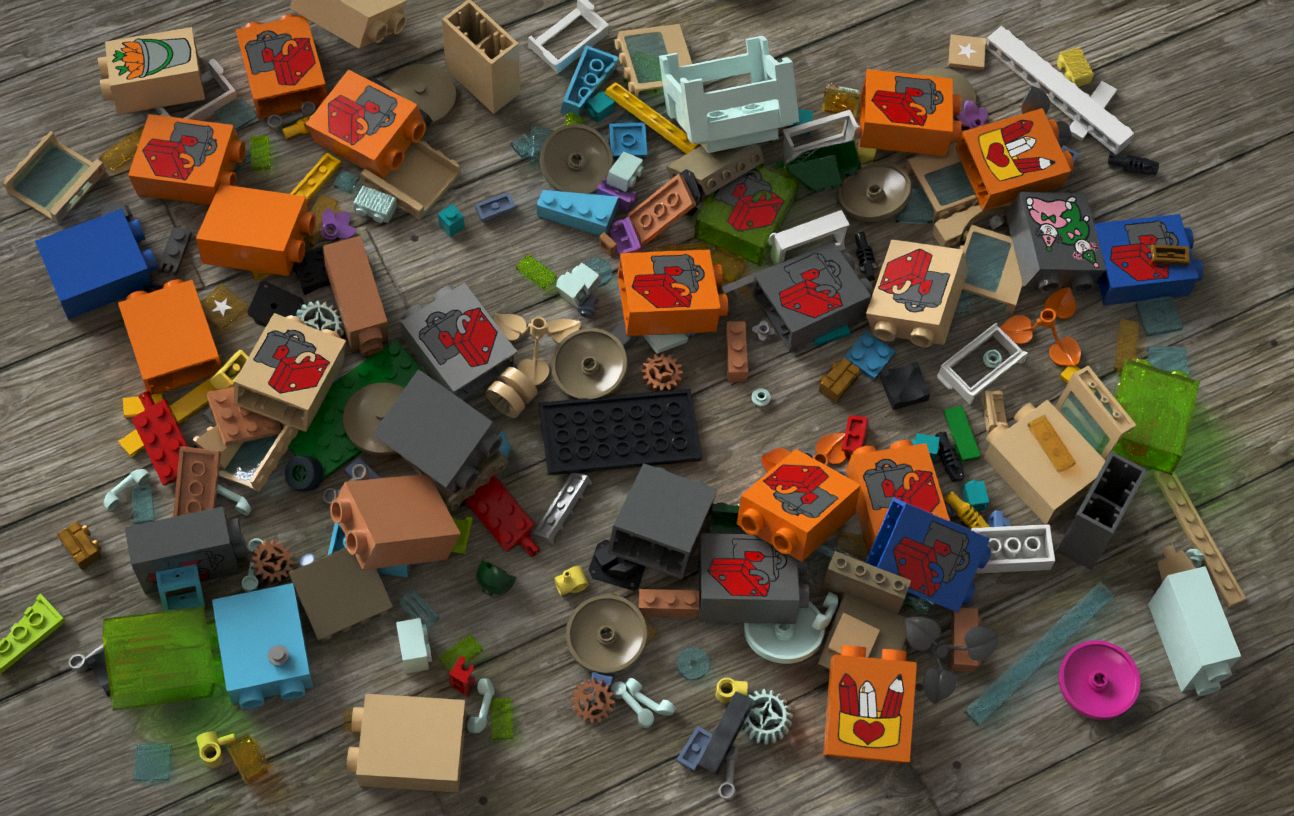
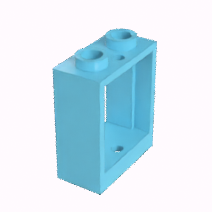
M197 564L155 572L165 616L205 608ZM192 586L196 587V592L166 597L165 592Z

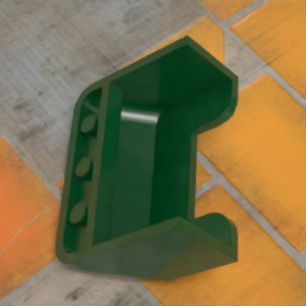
M855 140L807 150L785 165L789 175L809 190H814V193L822 192L827 187H831V189L842 187L845 180L841 175L853 176L862 168Z

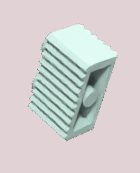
M623 151L608 172L607 185L610 184V186L626 192L629 187L634 186L637 176L640 177L644 170L642 166L643 160Z
M362 186L353 203L354 211L360 216L365 217L367 215L372 217L376 222L389 223L397 208V200L388 194Z

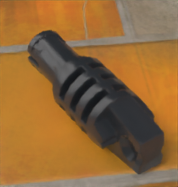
M1110 153L1107 163L1108 165L1120 166L1126 171L1140 174L1156 175L1159 169L1158 162L1129 154L1125 157Z
M858 232L855 234L860 271L861 273L866 272L867 279L872 281L875 280L873 270L877 269L873 250L868 246L865 233Z
M943 431V433L938 432L935 437H940L939 455L945 466L944 468L952 482L962 481L965 476L956 449L951 445L946 431Z

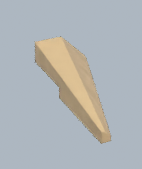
M217 425L215 427L210 426L206 429L207 432L200 437H194L193 441L200 449L221 451L219 467L226 469L243 442L224 446Z

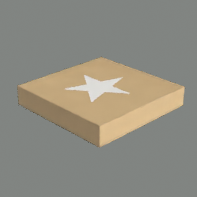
M951 34L948 67L983 71L986 38Z

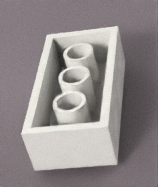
M1049 524L971 528V530L990 538L987 546L991 548L988 563L982 569L977 568L975 574L1051 570L1055 562Z

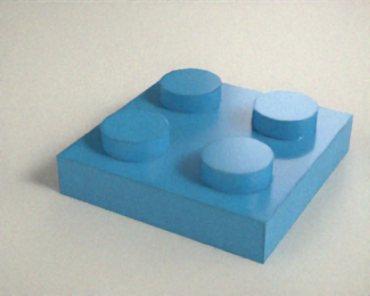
M645 123L609 124L610 149L613 159H618L623 151L638 158H647Z
M864 331L844 358L860 368L862 374L874 381L894 357L896 351Z

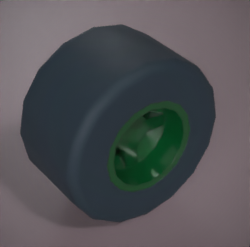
M295 456L288 462L285 469V479L288 485L297 491L316 489L321 484L324 476L321 462L312 456Z

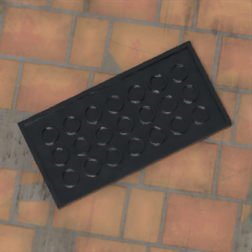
M691 389L539 403L548 476L642 467L643 463L654 466L702 460Z

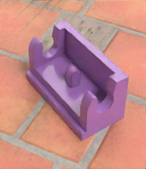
M603 178L602 185L599 184L597 187V195L618 196V208L629 213L637 200V193L633 191L630 194L607 185V179Z
M629 217L611 224L613 228L609 229L612 240L617 244L616 250L619 257L620 253L641 252V245Z

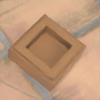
M603 232L599 236V246L612 257L616 254L617 244Z

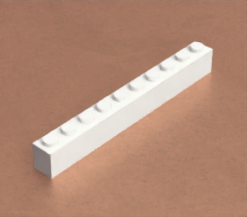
M1001 26L987 37L985 49L1029 85L1044 91L1049 97L1050 102L1072 120L1077 121L1088 133L1117 155L1131 143L1134 132L1128 126L1122 124L1117 117L1111 115L1102 105L1091 99L1075 83L1065 78L1061 72L1054 69L1049 62L1044 61L1035 51L1028 48L1023 41L1018 40L1012 35L1009 30Z

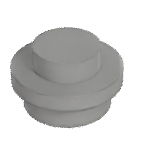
M276 645L269 650L268 659L271 664L281 666L288 661L289 653L284 646Z

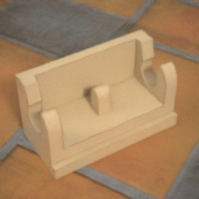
M984 391L981 400L987 433H990L1000 424H1003L1008 429L1003 392Z

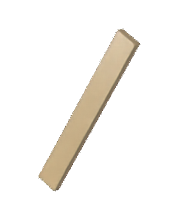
M1169 466L1154 472V479L1193 548L1200 550L1204 554L1205 559L1201 562L1206 566L1208 574L1227 608L1245 602L1247 599L1173 468Z

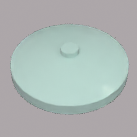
M809 601L808 608H798L796 624L744 623V635L749 646L761 657L776 663L790 664L808 659L819 649L823 641L825 628L817 630L812 627L819 610Z

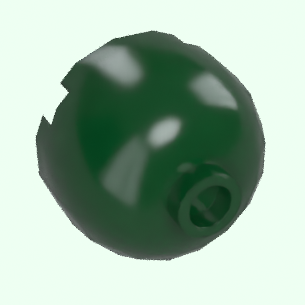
M484 560L481 561L476 572V580L483 587L481 591L491 597L493 593L502 595L508 592L517 579L515 576L507 574L506 571Z

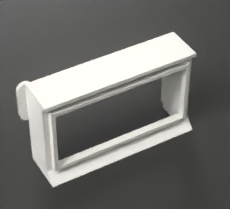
M577 0V8L536 40L532 36L528 37V49H532L558 74L582 55L586 45L593 47L606 37L609 24L593 11L594 5L588 0ZM582 16L597 30L558 60L542 45Z
M211 59L208 62L209 71L201 75L202 82L205 84L214 78L226 93L184 117V119L203 121L237 100L235 89L222 75L224 70L215 59ZM166 106L155 108L161 116L171 117L164 110Z
M851 110L784 129L782 153L780 154L784 163V171H786L785 165L802 152L858 138L862 127L857 125ZM845 121L841 134L794 148L790 137Z
M842 210L780 233H772L769 237V245H772L770 257L774 265L784 262L786 251L834 234L837 240L835 244L840 251L844 250V239L847 226L850 224Z
M995 323L941 365L937 378L948 389L954 388L970 405L978 393L1016 363L1023 364L1028 352L1022 351ZM993 336L1011 356L970 388L951 368Z

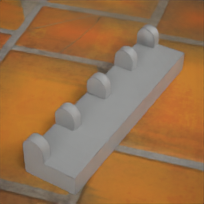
M776 265L717 289L718 294L731 292L732 296L736 298L739 296L737 289L743 286H747L749 291H753L754 276Z
M571 473L533 532L536 538L546 541L550 546L555 544L553 539L557 532L563 531L564 527L562 525L568 516L574 514L572 509L578 500L582 501L584 498L582 493L585 488L592 485L587 475Z

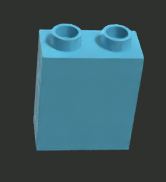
M293 583L212 600L226 689L232 704L239 703L240 708L243 709L256 708L264 704L265 697L280 694L283 700H294L303 697L305 689L314 687L298 597ZM276 645L284 646L289 653L288 661L281 666L271 664L268 659L269 650Z

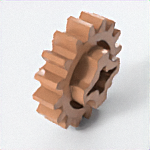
M664 353L661 354V357L654 354L653 360L648 357L647 363H643L642 381L643 383L647 382V388L653 387V392H656L657 389L660 391H670L671 387L676 390L677 384H681V377L683 376V371H681L682 365H677V358L671 360L670 354L667 358L664 357Z
M273 539L271 543L265 540L263 545L258 544L256 546L258 550L254 549L252 551L255 557L250 558V562H254V565L250 568L257 570L255 576L261 575V581L267 578L270 584L274 579L278 583L281 581V577L283 579L287 578V573L293 570L289 567L294 564V561L290 560L293 553L288 554L287 551L290 547L283 548L282 541L276 544V539ZM264 551V558L260 561L261 553ZM269 559L275 561L278 560L275 564L273 562H267ZM284 562L283 570L280 571V570H281V566H280V565H281V563Z
M592 678L591 683L585 679L584 686L579 683L577 685L579 691L573 690L572 692L576 696L570 699V702L575 703L572 710L577 709L578 713L576 716L583 715L584 722L587 718H590L591 723H594L595 718L602 722V716L609 717L607 710L613 711L614 709L610 705L615 703V699H611L614 691L608 692L610 685L608 684L604 687L602 679L599 683H596L595 678ZM595 687L594 690L589 693L583 692L587 688ZM601 691L605 694L606 701L602 699ZM595 693H597L595 701L598 703H594V705H592L591 708H589L591 700H589L588 698L591 699L592 696H594ZM580 701L584 703L585 710L581 707ZM595 709L603 710L600 713L591 714Z

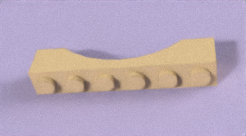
M1011 203L982 211L980 205H973L966 211L956 212L947 219H939L934 224L932 234L941 247L949 248L958 244L965 230L977 221L996 214L1006 215L1005 210Z

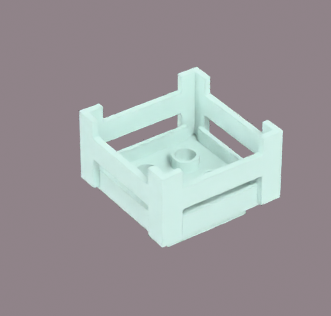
M764 36L746 39L747 54L679 67L677 53L659 56L667 115L671 119L674 118L686 131L691 143L701 144L707 153L779 139L778 128L799 122L793 62L788 57L782 58L781 63L777 62L769 54L768 40ZM750 73L751 84L704 93L703 82Z

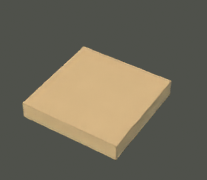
M843 612L827 650L841 655L842 645L866 647V657L868 658L880 630Z

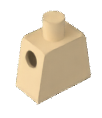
M1172 545L1162 550L1166 558L1158 562L1162 583L1167 575L1197 568L1184 551L1176 553Z

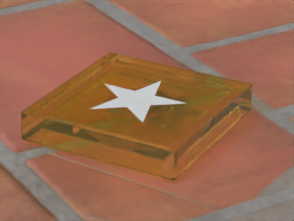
M222 283L200 302L206 320L221 333L249 308L243 300Z

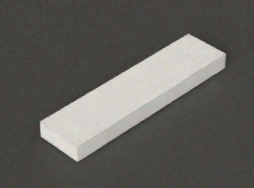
M1101 81L1091 95V99L1102 105L1105 109L1117 89ZM1075 120L1070 125L1072 136L1083 141L1088 131Z

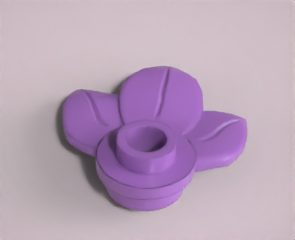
M967 100L964 104V111L960 112L959 116H955L957 121H961V125L969 130L985 125L984 122L988 119V114L984 107L978 109L974 102Z
M328 208L322 215V236L327 240H334L336 238L348 239L352 237L356 229L348 226L350 213L341 212L335 215ZM331 229L334 233L329 234L327 230Z

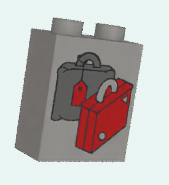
M465 282L455 289L452 285L441 288L434 295V302L424 308L420 304L414 305L402 315L401 332L403 340L433 380L461 400H465L498 379L507 367H516V349Z

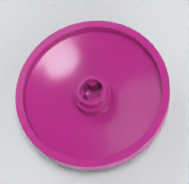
M1092 640L1076 645L1066 654L1059 668L1058 683L1064 699L1076 712L1091 719L1109 720L1121 716L1134 704L1140 691V674L1133 659L1122 648L1110 642Z

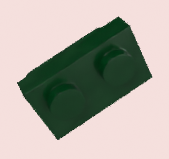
M723 502L713 504L710 534H747L737 525L740 504L736 506Z

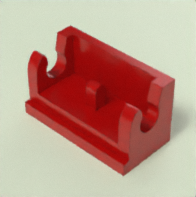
M848 416L842 444V451H844L846 458L853 455L856 449L866 446L869 432L868 417Z
M460 656L449 673L450 686L468 697L475 683L474 676L471 678V681L469 680L474 666L472 664L469 670H466L464 665L466 658Z

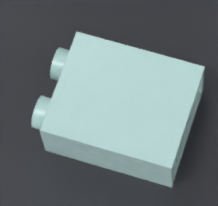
M1206 566L1167 575L1148 603L1178 685L1181 692L1195 689L1198 696L1214 693L1221 689L1220 681L1232 676L1231 668L1241 657Z

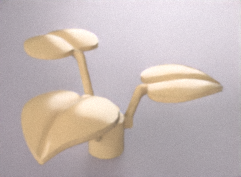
M495 313L494 322L509 341H516L520 335L524 336L529 330L530 334L535 338L533 360H523L517 368L535 386L542 384L549 374L548 364L545 361H537L539 339L546 332L547 336H552V340L559 344L566 336L579 330L581 326L580 321L572 319H554L547 324L544 318L535 317L526 328L525 320L518 315Z

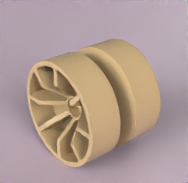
M507 367L498 377L499 381H494L485 393L488 400L497 410L510 418H517L524 410L525 404H529L538 392L536 386L524 373L516 368Z

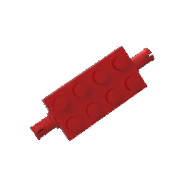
M150 391L143 392L144 396L142 394L138 396L145 410L133 417L132 421L162 485L167 486L177 481L180 447H189L168 401L163 399L155 404Z
M495 475L490 478L487 484L476 489L470 498L464 499L506 552H510L517 545H522L530 557L536 556V551L540 552L541 549L530 538V532L536 524Z

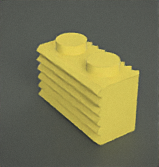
M1081 47L1060 52L1057 66L1059 69H1062L1065 78L1075 83L1077 87L1090 84L1094 73L1091 67H1089Z
M239 350L210 379V383L218 390L232 387L248 356L242 350Z

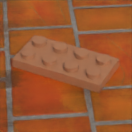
M677 174L625 217H629L639 243L643 247L695 207L696 202L683 175Z
M180 447L173 517L215 508L221 451Z

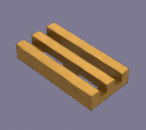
M1151 245L1150 247L1151 264L1189 266L1190 264L1188 246Z

